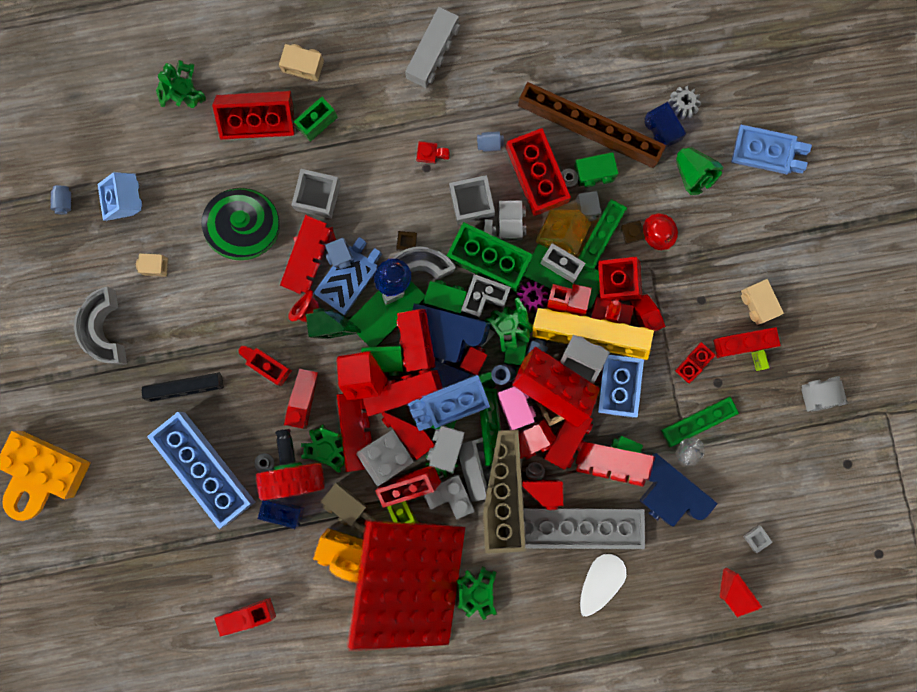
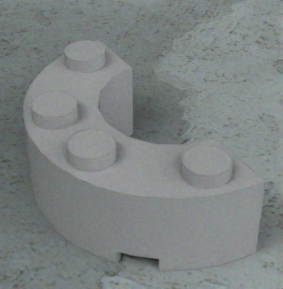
M412 247L403 250L389 262L383 276L382 297L385 305L403 298L404 290L402 283L409 273L426 271L435 280H439L452 274L456 269L455 265L442 252L429 249L428 247Z
M109 287L98 289L85 298L86 301L76 312L74 332L77 342L85 353L97 361L125 365L127 364L125 346L110 343L105 338L103 332V322L106 316L111 311L119 309L116 290Z

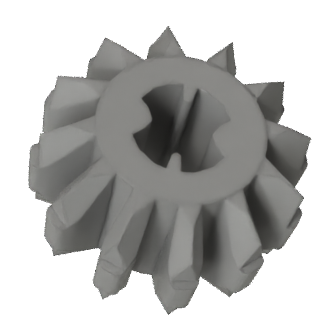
M685 86L684 90L679 87L676 92L671 93V99L668 100V104L671 105L669 111H675L674 117L679 114L681 120L685 116L691 118L693 114L699 111L698 107L701 105V101L698 99L700 94L695 95V89L689 91L688 86Z

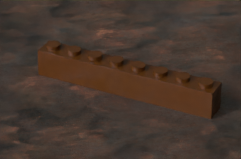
M530 82L526 83L519 98V107L653 169L659 162L666 147L663 143Z

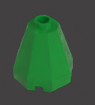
M688 147L681 149L677 153L676 164L685 189L690 195L701 194L703 192L702 188L706 187V189H709L722 176L721 170H723V166L715 159L698 150Z

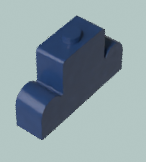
M414 303L412 311L426 309L433 354L437 362H461L466 343L470 346H481L487 340L491 326L489 322Z
M652 453L651 456H654L655 460L650 479L647 481L653 483L640 498V502L650 510L649 514L657 521L661 519L670 526H675L685 512L688 516L697 520L707 518L718 503L657 453Z

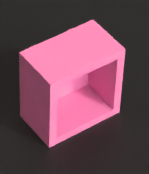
M516 387L497 393L510 430L534 422L533 418L536 417L533 407L528 406L526 399L529 396Z

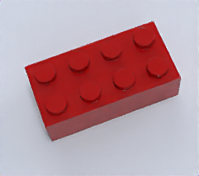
M543 128L507 141L506 150L533 217L568 204L571 196Z
M536 346L523 359L512 384L576 427H579L591 416L600 391L599 387Z

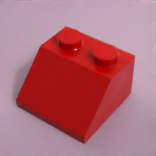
M637 257L598 261L600 299H619V301L643 299L641 262Z
M370 351L337 357L338 386L347 400L378 397L381 395L388 379Z
M559 479L521 480L522 486L542 506H545L547 510H558V506H563V482Z

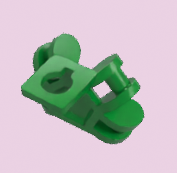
M178 60L176 69L169 63L164 65V71H160L158 74L160 82L156 89L161 107H165L170 99L177 102L176 105L178 107L184 101L190 108L196 107L198 102L203 103L206 101L204 93L200 90H195L192 82L194 64L190 63L188 65ZM181 71L187 72L186 78L180 76Z
M519 298L515 299V311L505 306L502 313L493 310L491 317L484 320L491 323L490 329L494 328L500 337L502 352L512 348L518 350L516 337L522 342H529V333L533 331V325L528 320L527 310ZM511 335L512 341L505 342L504 336Z
M324 424L320 425V428L316 430H309L313 443H301V447H303L301 459L316 460L331 466L336 472L340 473L342 471L341 468L345 464L344 455L340 453L343 451L342 435L326 429ZM323 435L324 438L318 440L317 437ZM338 440L340 441V444L342 446L340 448H337L335 442ZM337 456L339 460L334 463L332 460Z
M482 566L477 579L468 569L461 579L458 578L459 603L457 607L463 609L468 618L477 609L482 620L487 619L486 616L497 614L493 604V583L496 571L485 570L486 567ZM483 577L489 579L488 584L481 582ZM471 580L474 584L469 588L466 584ZM470 601L474 606L471 607L467 602Z

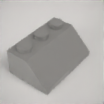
M483 438L461 443L458 453L471 502L486 499L492 466H485Z

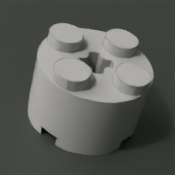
M840 377L829 378L822 382L821 380H816L802 385L801 390L807 412L829 409L835 405L842 406L848 404Z

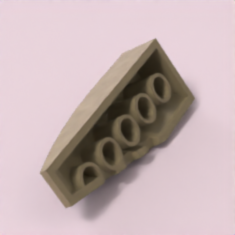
M518 430L498 431L483 510L485 554L526 552Z

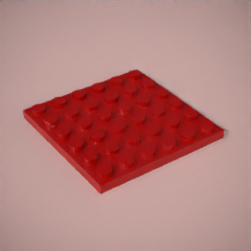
M366 521L347 649L357 651L449 645L466 527L459 525Z

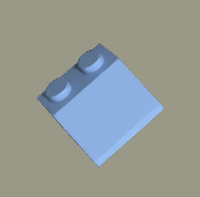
M113 172L98 184L103 220L129 217L141 211L142 202L139 198V183L136 180V174Z

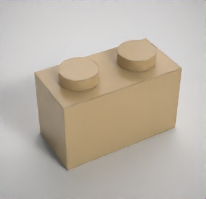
M285 44L279 66L283 73L318 82L324 60L321 53L315 49L306 50L296 44Z
M768 279L741 290L742 301L745 305H748L749 315L757 325L784 314Z

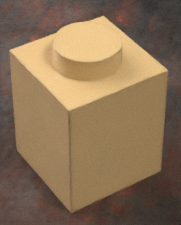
M139 254V259L136 261L138 273L144 276L167 277V257L159 254Z

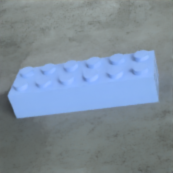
M177 412L147 436L219 529L226 527L255 503V500L185 412Z

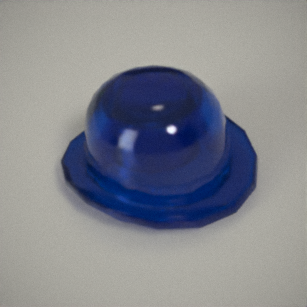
M388 259L383 261L375 272L374 282L376 288L381 294L397 296L408 288L411 281V271L409 266L402 260Z

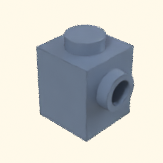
M340 238L325 245L328 251L326 258L330 265L333 264L336 268L344 269L351 265L350 262L354 261L346 239Z

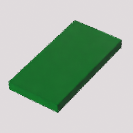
M539 242L524 277L533 282H538L541 286L544 285L549 290L552 289L553 284L571 289L573 284L591 287L592 290L587 308L590 310L600 291L599 271L594 269L591 273L582 268L576 280L571 283L540 264L549 246Z
M407 276L402 283L404 290L403 298L385 305L381 288L349 320L361 330V333L357 335L369 347H377L397 327V313L412 311L414 303L420 304L425 299L426 295Z

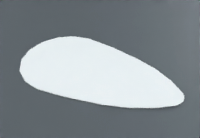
M603 554L592 563L581 593L580 608L583 616L592 615L603 608L625 582L627 576L626 567L619 557L612 554Z

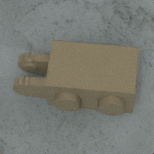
M339 482L334 484L321 501L324 504L323 508L330 514L334 512L338 515V520L343 525H353L363 534H365L366 527L359 523L357 519L362 516L366 521H376L365 512L368 506Z

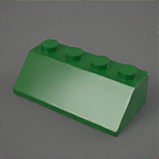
M464 222L447 254V257L453 264L478 276L511 287L510 291L515 293L533 254Z

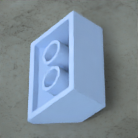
M608 355L603 365L598 413L632 418L638 417L644 359Z

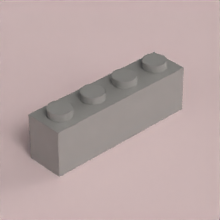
M438 7L405 71L407 80L424 88H427L428 84L433 82L436 75L434 72L437 67L442 65L445 50L449 51L452 44L451 39L453 35H457L460 29L459 16Z

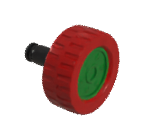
M290 429L275 432L277 435L276 441L280 466H275V470L256 474L260 500L320 491L325 488L321 463L302 465V462L296 463Z

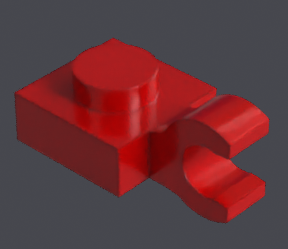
M418 142L416 160L417 162L433 164L436 163V158L449 160V149H437V143Z

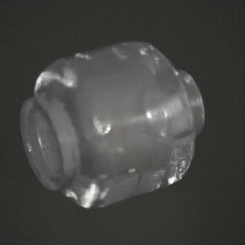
M694 437L683 439L675 452L678 462L685 467L698 465L705 455L704 444Z

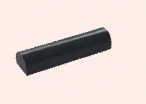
M217 372L142 386L141 393L142 399L153 402L223 389L224 384L221 373Z

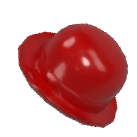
M660 213L653 214L643 224L645 240L652 248L662 251L671 248L675 244L678 237V229L676 223L669 216Z
M312 290L306 292L290 309L288 314L290 321L293 322L299 319L302 322H307L306 314L313 313L314 309H320L319 303L313 298Z

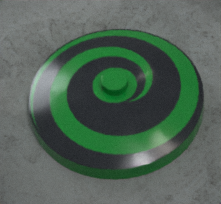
M233 188L219 193L207 204L202 215V231L208 245L219 255L232 260H250L263 255L273 246L280 230L279 215L271 200L264 194L248 188Z

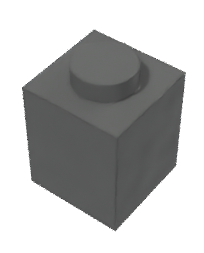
M598 192L578 194L576 201L580 220H585L586 222L597 220L601 214Z

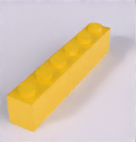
M538 308L533 325V337L569 344L572 336L575 335L585 338L594 345L602 346L610 353L648 360L654 330H649L645 327H634L625 323L618 324L604 319L598 320L588 316H577L568 312L552 311L548 308Z

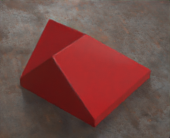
M727 567L723 569L720 598L728 604L736 617L761 609V604L739 574Z

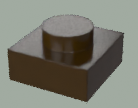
M640 220L621 226L625 244L645 239Z
M398 231L397 251L416 247L417 233Z

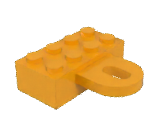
M11 431L0 453V470L13 476L3 496V508L6 514L14 520H29L40 514L50 493L62 499L74 498L91 462L24 431ZM27 492L30 496L25 509L20 511L17 507L22 494Z
M327 528L320 536L313 560L318 561L317 563L322 566L330 565L329 570L334 575L348 581L357 582L364 540Z

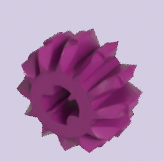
M536 281L533 287H531L530 282L526 283L527 288L521 285L520 290L522 292H517L516 296L521 297L519 300L523 303L524 307H528V314H530L532 308L536 314L538 307L541 309L545 308L542 303H548V299L543 298L548 295V292H541L544 289V285L538 289V282ZM535 294L534 297L537 298V301L535 299L531 302L527 295Z

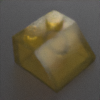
M550 210L536 242L547 248L553 243L569 254L577 255L591 222L580 210Z

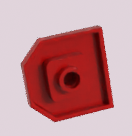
M596 297L591 318L629 325L634 306L620 303L619 299L610 301Z

